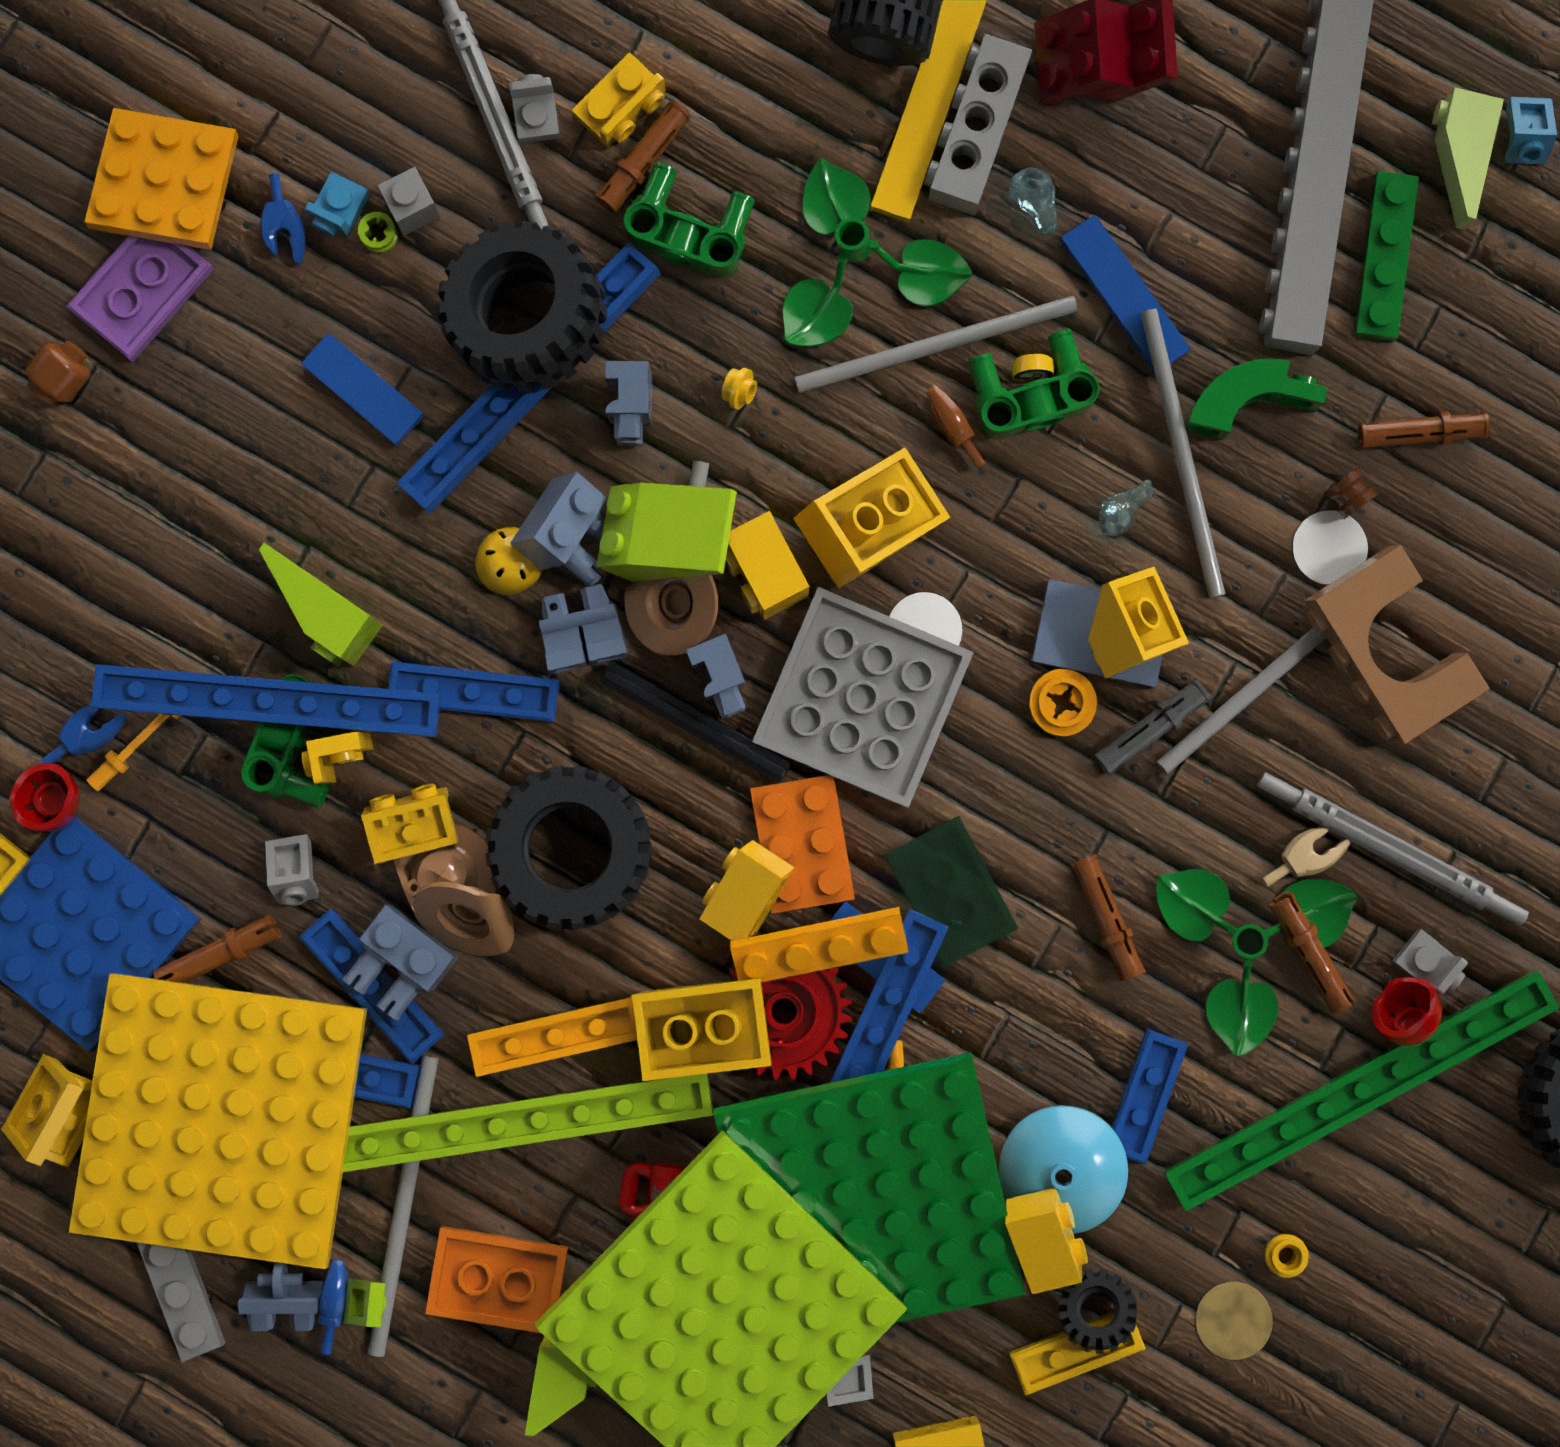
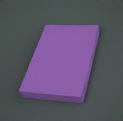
M127 236L66 307L130 361L134 362L210 275L214 267L189 246Z

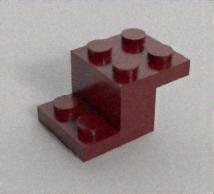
M1086 0L1034 22L1039 102L1052 106L1080 94L1117 102L1178 79L1172 0H1143L1131 6L1109 0Z

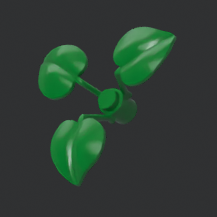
M820 158L814 165L806 182L803 195V213L807 224L817 234L828 236L835 233L840 253L837 257L836 276L831 289L823 280L813 278L800 281L789 290L784 300L782 311L785 341L794 346L815 347L835 340L846 331L852 320L853 306L848 298L837 294L842 286L845 266L848 261L860 262L864 260L870 252H875L895 271L902 272L898 279V287L901 294L910 303L922 307L935 306L949 299L971 279V269L963 257L952 248L930 239H921L908 243L902 253L903 264L898 263L879 246L878 241L871 240L868 227L863 222L871 206V195L865 182L854 173L841 169Z
M1191 869L1161 874L1158 876L1156 883L1157 901L1169 927L1184 939L1202 941L1210 936L1215 924L1233 935V949L1240 957L1244 958L1242 983L1232 979L1218 983L1207 997L1206 1015L1212 1029L1225 1042L1234 1055L1241 1056L1246 1054L1266 1038L1277 1019L1278 1000L1273 988L1263 982L1250 984V975L1253 959L1260 957L1266 951L1268 937L1282 931V927L1278 923L1263 930L1257 925L1246 924L1237 929L1219 918L1229 908L1230 894L1224 881L1210 871ZM1322 879L1301 880L1288 886L1282 893L1293 892L1308 921L1314 922L1318 928L1317 936L1323 947L1325 948L1335 943L1347 927L1352 909L1357 901L1356 893L1339 883Z

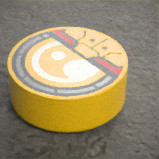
M1023 355L1017 357L1011 363L1012 379L1016 382L1029 383L1054 376L1053 359L1048 355Z

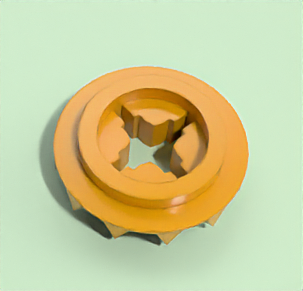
M1056 669L1044 674L1034 684L1030 694L1029 707L1034 722L1046 733L1065 737L1079 733L1091 723L1097 709V697L1092 684L1085 676L1070 669ZM1071 687L1069 702L1079 712L1064 710L1055 719L1053 716L1056 713L1054 711L1056 704L1051 701L1052 698L1046 695L1061 696Z

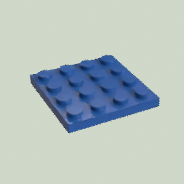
M74 816L67 825L52 831L30 857V861L0 897V980L85 1050L94 1052L99 1042L109 974L117 973L153 979V970L165 965L202 918L77 816Z

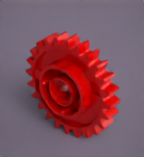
M837 967L761 982L772 1065L757 1067V1075L760 1076L767 1067H770L773 1071L774 1080H778L781 1071L786 1069L791 1079L794 1080L797 1075V1068L803 1067L809 1075H812L813 1061H818L826 1066L828 1064L824 1053L827 1050L837 1054L840 1052L834 1040L835 1038H848V1034L840 1028L841 1023L852 1021L851 1016L842 1013V1008L850 1005L852 1000L840 997V992L848 985L846 982L835 983L833 981V978L839 971ZM730 968L729 973L734 978V981H738L736 970ZM782 998L793 1001L797 1008L795 1017L787 1023L778 1022L771 1013L773 1004Z

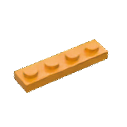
M899 907L730 941V949L738 981L761 978V982L909 952Z
M632 997L468 1034L467 1038L476 1077L635 1041L637 1040L633 1001Z

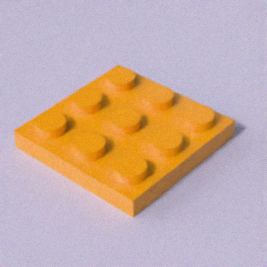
M113 108L84 221L86 226L92 230L211 250L239 137L236 129Z

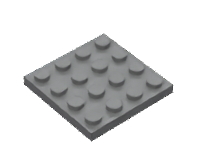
M818 587L752 742L908 809L974 652Z

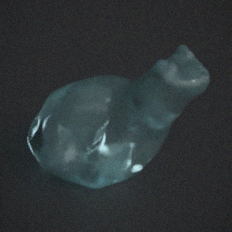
M1033 167L1021 170L1010 181L1008 190L1010 200L1013 203L1019 204L1020 208L1033 219L1042 233L1051 234L1056 232L1058 221L1055 210V187L1052 184L1051 176Z
M1145 480L1128 491L1111 495L1103 500L1099 516V527L1106 537L1118 540L1131 529L1136 521L1138 508L1156 495L1150 480Z

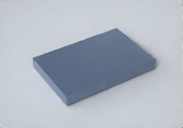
M1050 579L1047 581L1031 663L1059 669H1070L1078 673L1105 678L1101 668L1094 659L1093 650L1088 641L1101 590ZM1163 655L1107 679L1156 688Z

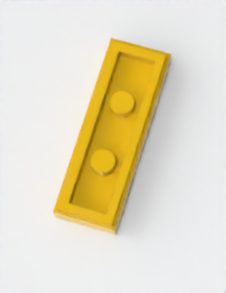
M1115 1311L1086 1323L1093 1327L1106 1326L1113 1320ZM1136 1325L1134 1332H1131L1129 1340L1125 1344H1119L1118 1349L1112 1352L1110 1349L1103 1350L1104 1354H1096V1350L1089 1349V1352L1081 1350V1346L1077 1343L1074 1345L1069 1341V1336L1062 1331L1009 1352V1355L1026 1396L1146 1348Z

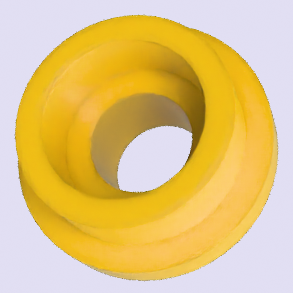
M733 368L727 374L721 396L724 401L729 402L731 408L739 410L744 404L752 402L757 390V381L753 380V371L747 368H742L741 370Z
M1277 1235L1266 1246V1264L1274 1274L1280 1277H1295L1302 1273L1308 1264L1309 1254L1307 1247L1301 1239L1294 1235ZM1283 1248H1290L1293 1253L1292 1259L1287 1263H1282L1279 1260V1252Z

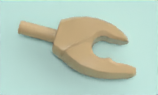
M1317 827L1303 831L1290 841L1282 853L1281 858L1285 864L1263 877L1262 881L1269 887L1290 872L1294 877L1321 873L1341 858L1348 849L1350 841L1348 839L1343 840L1333 848L1326 849L1322 855H1318L1313 850V843L1326 834L1329 829Z

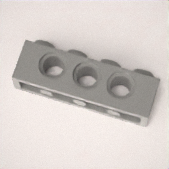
M988 34L984 35L981 47L972 46L965 66V70L971 71L967 86L960 83L958 85L951 108L958 110L953 124L945 122L938 142V146L945 149L940 162L932 160L924 182L925 185L931 186L928 197L929 201L975 216L1026 72L1032 49ZM991 79L999 85L1000 89L996 92H986L980 87L979 82ZM971 117H978L985 122L987 127L981 131H974L966 125L965 121ZM958 155H964L971 159L973 166L962 170L954 166L952 159Z

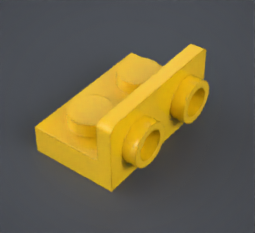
M629 52L572 109V114L609 149L616 141L622 143L632 134L636 127L635 122L645 112L651 114L661 105L665 98L663 93L666 91L664 78L659 73L653 75Z
M357 731L306 741L308 751L302 752L304 771L307 777L313 776L314 784L336 783L333 764L364 760L362 752L373 750L370 733Z
M427 784L412 789L410 791L411 796L395 799L394 794H387L369 801L370 806L364 808L361 818L374 864L458 843L459 839L448 803L449 794L447 787L436 789L435 784Z

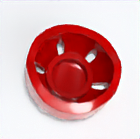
M43 763L27 769L19 776L11 790L9 801L14 818L19 824L39 832H52L67 825L75 816L80 801L78 785L67 770L57 764ZM35 781L40 785L38 788L33 784ZM30 805H34V806H35V808H33V809H30V810L27 809L28 806H30Z
M1401 977L1391 980L1385 986L1382 994L1374 1001L1372 1007L1373 1023L1379 1033L1397 1045L1413 1046L1426 1041L1436 1032L1442 1018V1004L1435 987L1430 982L1420 978Z

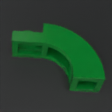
M1258 359L1245 362L1225 371L1209 384L1190 409L1184 423L1185 428L1188 432L1223 440L1231 431L1237 411L1243 406L1257 401H1271L1315 412L1324 404L1328 387L1317 385L1316 379L1305 375H1293L1292 378H1288L1287 373L1290 361Z

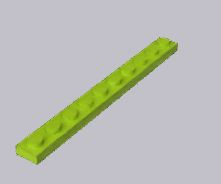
M708 1074L636 1082L350 1126L343 1172L713 1116L714 1111Z

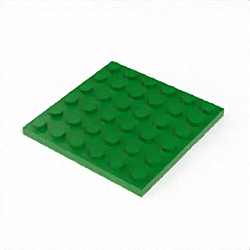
M971 1052L714 1108V1118L718 1134L723 1130L906 1306L907 1310L895 1323L1026 1295L1017 1254L1005 1225V1217L1008 1213Z

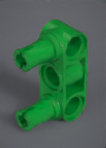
M655 162L643 194L638 195L625 212L624 225L628 240L635 247L658 255L673 264L692 268L718 278L730 277L737 271L740 265V257L746 244L744 242L746 237L743 232L755 200L747 194L733 191L720 224L715 226L706 224L691 215L671 211L665 203L677 171L669 165ZM641 218H648L655 223L654 227L646 233L635 231L632 228L633 224ZM717 247H726L733 253L732 257L725 262L713 260L710 254Z
M1071 329L1055 332L1047 338L1058 370L1055 373V377L1035 380L1013 390L1007 391V388H1002L991 353L982 354L968 360L978 396L975 398L978 427L986 437L997 440L1023 432L1040 430L1063 420L1082 415L1092 407L1100 391L1099 383L1091 373V370L1087 368L1086 363H1081ZM1074 384L1082 385L1088 392V399L1083 402L1074 401L1068 394V387ZM995 408L1002 409L1007 413L1009 423L1004 426L993 425L988 419L987 412Z
M295 674L287 675L280 679L317 683ZM258 722L252 744L242 766L241 775L245 785L253 791L272 798L278 797L282 799L287 796L320 809L328 794L329 786L314 784L313 779L296 773L295 767H293L305 744L309 727ZM269 762L274 770L273 778L268 784L260 785L256 780V770L261 764Z

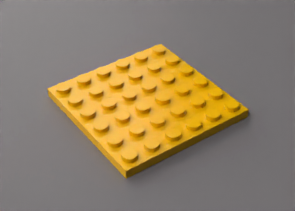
M110 973L69 1233L320 1269L328 1268L367 1009Z

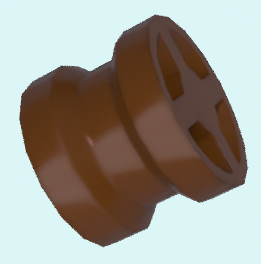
M1358 467L1324 492L1328 500H1334L1340 507L1339 514L1343 519H1346L1378 495L1373 487H1367L1362 481L1363 474Z

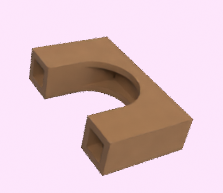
M1401 545L1384 548L1304 600L1309 609L1306 612V616L1310 624L1318 633H1324L1331 644L1328 651L1333 661L1339 668H1346L1354 682L1351 683V689L1354 695L1363 705L1368 704L1376 718L1373 719V724L1378 733L1386 741L1390 739L1392 743L1406 744L1490 688L1468 653H1452L1417 677L1403 682L1388 677L1374 663L1369 650L1368 636L1375 616L1388 603L1423 581Z

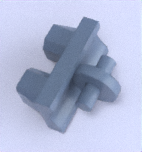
M275 1262L273 1273L258 1274L257 1281L246 1282L243 1297L238 1301V1314H246L251 1331H268L273 1329L276 1322L275 1314H289L290 1328L294 1331H310L313 1329L316 1321L324 1281H303L302 1273H288L287 1264Z

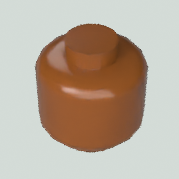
M54 341L44 343L26 366V376L29 379L27 382L28 388L37 397L49 404L54 405L57 401L61 403L70 402L90 377V369L84 361L87 355L81 348L70 341H65L63 345Z

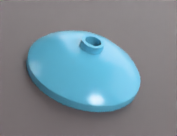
M1059 1105L1046 1107L1029 1114L1012 1129L1001 1151L999 1177L1006 1199L1056 1188L1061 1202H1068L1070 1204L1075 1222V1228L1072 1231L1073 1234L1098 1226L1116 1210L1127 1187L1128 1163L1122 1142L1107 1122L1088 1110L1074 1106ZM1059 1170H1068L1072 1174L1071 1180L1066 1183L1059 1182L1055 1177Z

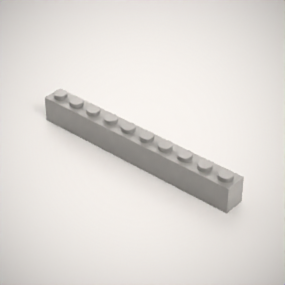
M1309 0L1308 13H1314L1312 27H1307L1302 44V52L1308 53L1306 67L1300 68L1296 83V92L1302 93L1300 108H1294L1290 123V132L1296 133L1294 148H1288L1284 162V172L1290 173L1288 188H1282L1278 202V212L1284 213L1282 228H1276L1271 249L1272 253H1277L1275 269L1270 268L1265 288V292L1271 294L1270 307L1263 310L1259 333L1265 334L1264 348L1313 355L1322 346L1374 0Z

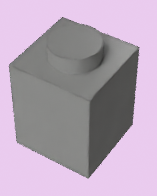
M416 167L378 185L403 235L440 218V214Z

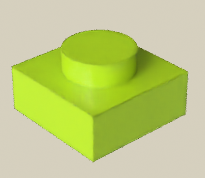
M348 1279L343 1323L381 1328L382 1315L386 1308V1283Z

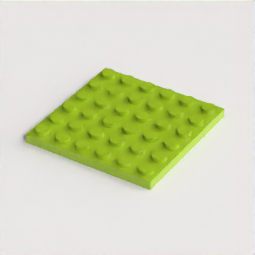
M722 1130L535 1322L538 1331L663 1446L776 1447L904 1314L907 1308Z

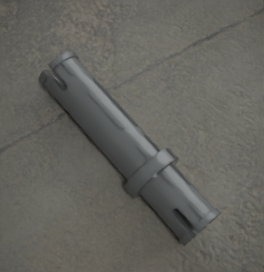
M1193 679L1190 684L1169 700L1165 701L1162 699L1156 703L1157 709L1129 728L1100 752L1095 753V759L1109 776H1112L1115 771L1143 752L1172 728L1175 731L1181 728L1184 719L1205 703L1211 701L1210 695L1198 680Z

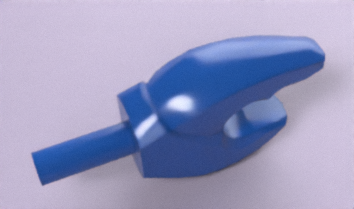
M279 173L269 174L273 202L265 203L261 213L260 232L262 240L269 253L277 257V236L281 232H288L290 234L289 243L292 247L294 263L301 265L306 239L304 225L292 203L288 200H283Z
M91 705L81 708L63 725L58 735L63 743L40 760L41 763L54 764L69 751L74 756L102 748L117 735L128 716L120 713L110 722L103 724L99 730L92 731L90 722L103 709L92 708Z
M341 1260L332 1261L320 1299L318 1324L324 1325L320 1353L324 1355H331L335 1327L341 1326L345 1312L348 1271L345 1269L344 1261Z

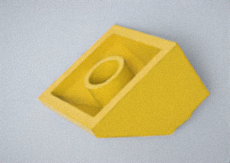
M1155 567L1102 585L1088 641L1093 650L1094 659L1101 668L1105 679L1189 643Z

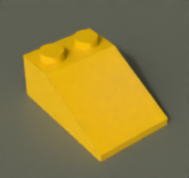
M903 448L814 500L793 519L839 589L951 517L907 449Z
M761 978L649 990L632 995L643 1081L772 1065Z

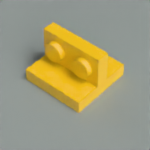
M45 1054L42 1055L1 1129L25 1161L41 1166L43 1161L47 1159L69 1167L83 1142L92 1080L68 1071L58 1059Z

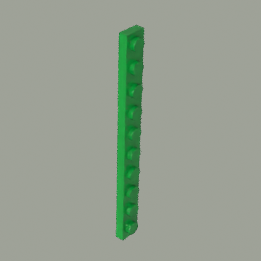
M1533 970L1441 1020L1436 1032L1426 1041L1413 1046L1395 1045L1170 1167L1163 1171V1174L1182 1209L1187 1212L1558 1010L1559 1006L1539 970Z

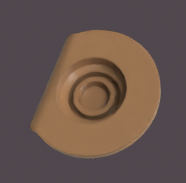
M711 575L637 581L629 585L624 592L625 612L631 630L645 647L662 655L685 654L686 649L703 643L714 627L718 613V594Z
M455 825L459 839L457 844L394 859L399 879L412 910L413 901L418 891L423 886L434 882H452L480 888L487 893H495L496 888L491 880L493 875L486 863L485 853H488V844L472 830Z
M434 882L423 886L415 896L413 910L419 923L434 938L453 949L477 956H495L506 953L514 941V924L511 910L504 901L505 899L499 894L487 893L480 888L452 882Z

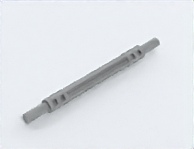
M438 0L445 15L443 24L472 90L519 209L525 211L529 222H537L542 230L543 226L548 225L540 205L543 199L532 177L531 170L525 160L483 58L473 29L469 24L466 12L460 11L456 0Z
M1266 772L1261 775L1257 787L1291 804L1293 811L1480 910L1485 907L1519 926H1522L1526 921L1529 912L1493 893L1491 886L1306 788L1300 791Z

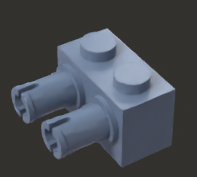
M578 472L552 478L510 544L540 570L564 565L582 580L587 587L593 586L601 578L596 572L603 574L605 570L596 567L597 560L580 546V541L586 533L600 545L605 516L601 513V508L607 497Z
M385 905L359 939L364 943L365 951L349 972L344 975L342 980L351 986L361 976L353 989L365 995L369 986L386 964L396 967L399 974L398 978L376 1005L384 1012L385 1010L388 1011L395 1001L394 1006L387 1015L399 1021L401 1015L420 990L423 992L425 990L427 992L435 990L460 956L434 938L395 906Z

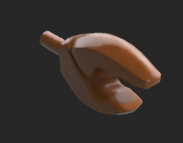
M937 385L931 386L927 390L931 401L930 409L940 430L956 449L962 446L974 465L979 469L986 462L971 442L975 433L969 426L967 419L949 396Z

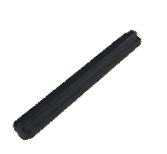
M610 662L605 668L600 680L605 686L771 780L780 783L784 779L790 768L791 763L789 760L753 743L752 739L623 666Z

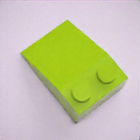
M641 482L610 486L596 567L630 582L723 574L737 491L727 488Z
M263 543L259 548L260 553L304 634L315 641L310 648L337 666H340L343 660L355 666L383 625L266 543Z

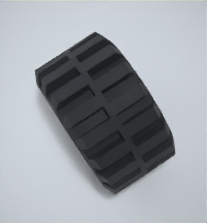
M835 0L828 37L842 50L869 62L890 66H907L923 63L926 59H929L941 4L938 3L939 0Z

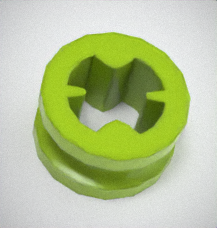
M371 212L360 220L358 235L363 245L369 251L385 253L396 245L398 231L393 220L387 214ZM375 224H378L380 228L383 227V224L388 226L384 230L386 238L378 242L376 237L373 238V241L368 239L372 235L370 228Z

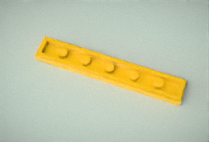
M943 0L929 59L920 64L870 210L907 223L910 222L987 0Z

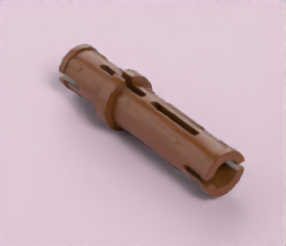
M670 100L625 159H620L616 163V171L605 186L595 195L596 201L607 211L616 214L630 193L636 187H641L646 181L645 175L663 154L681 128L691 119L690 113L682 105Z
M1448 411L1439 412L1436 417L1368 423L1359 422L1358 442L1361 449L1439 442L1442 446L1450 445L1452 440L1486 439L1490 434V420L1486 411L1450 415Z
M1096 854L1072 863L1071 867L1079 880L1102 935L1100 943L1103 948L1107 947L1120 981L1123 982L1145 973L1146 970L1131 939V936L1134 935L1131 927H1126Z
M1285 892L1272 899V902L1268 903V907L1275 918H1277L1286 935L1284 937L1286 944L1290 948L1293 947L1300 957L1315 986L1323 996L1330 1012L1336 1014L1351 1007V1003L1355 1002L1354 996L1345 985L1333 961L1317 936L1318 928L1314 922L1308 921L1293 892Z
M269 913L239 930L231 928L225 931L224 937L160 968L154 969L155 979H165L173 975L166 980L187 983L234 959L242 961L248 958V952L282 937L279 928H271L262 933L263 930L277 924L274 917Z

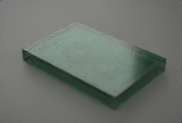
M960 816L884 854L911 909L949 926L936 954L942 968L1019 929Z

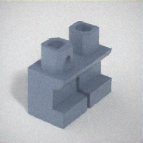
M606 361L605 378L610 392H618V400L609 403L605 411L610 425H614V438L617 440V445L643 446V425H652V373L649 362Z
M602 584L580 589L585 610L569 614L564 593L542 598V615L544 620H540L539 625L545 647L547 668L551 675L588 667L580 632L582 629L589 661L592 665L629 657L614 604H610Z
M727 635L718 636L686 649L693 670L703 666L706 667L711 682L707 684L704 690L705 701L714 698L721 718L724 719L746 710L738 689L745 686V680Z

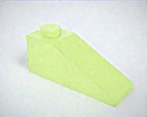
M1455 87L1445 100H1439L1433 115L1432 124L1438 125L1435 143L1456 228L1465 230L1477 217L1504 99Z

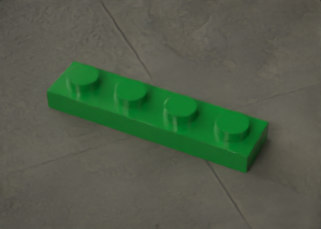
M1377 171L1374 175L1353 336L1390 342L1398 339L1419 176Z

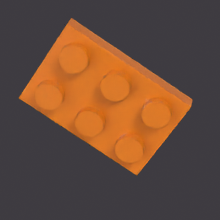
M825 775L750 788L759 844L795 868L771 908V914L855 900L834 777Z
M441 1226L425 1314L541 1333L536 1329L535 1322L561 1296L569 1247Z

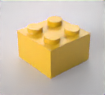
M770 511L730 531L725 565L732 577L740 574L744 585L740 586L742 590L741 595L751 614L759 611L763 620H766L808 598L809 585Z

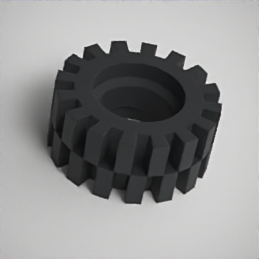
M1089 1269L1085 1270V1274L1082 1275V1283L1066 1286L1062 1289L1063 1294L1059 1297L1058 1303L1059 1319L1064 1334L1066 1333L1069 1336V1341L1074 1345L1077 1343L1081 1346V1350L1089 1352V1349L1096 1350V1354H1104L1103 1350L1110 1349L1111 1352L1118 1349L1119 1344H1125L1129 1340V1335L1131 1332H1134L1136 1327L1137 1302L1131 1292V1287L1127 1282L1124 1284L1121 1281V1276L1116 1273L1113 1276L1109 1275L1105 1269H1100V1272L1096 1273ZM1100 1295L1112 1302L1115 1308V1315L1108 1325L1093 1327L1083 1320L1081 1306L1087 1298Z

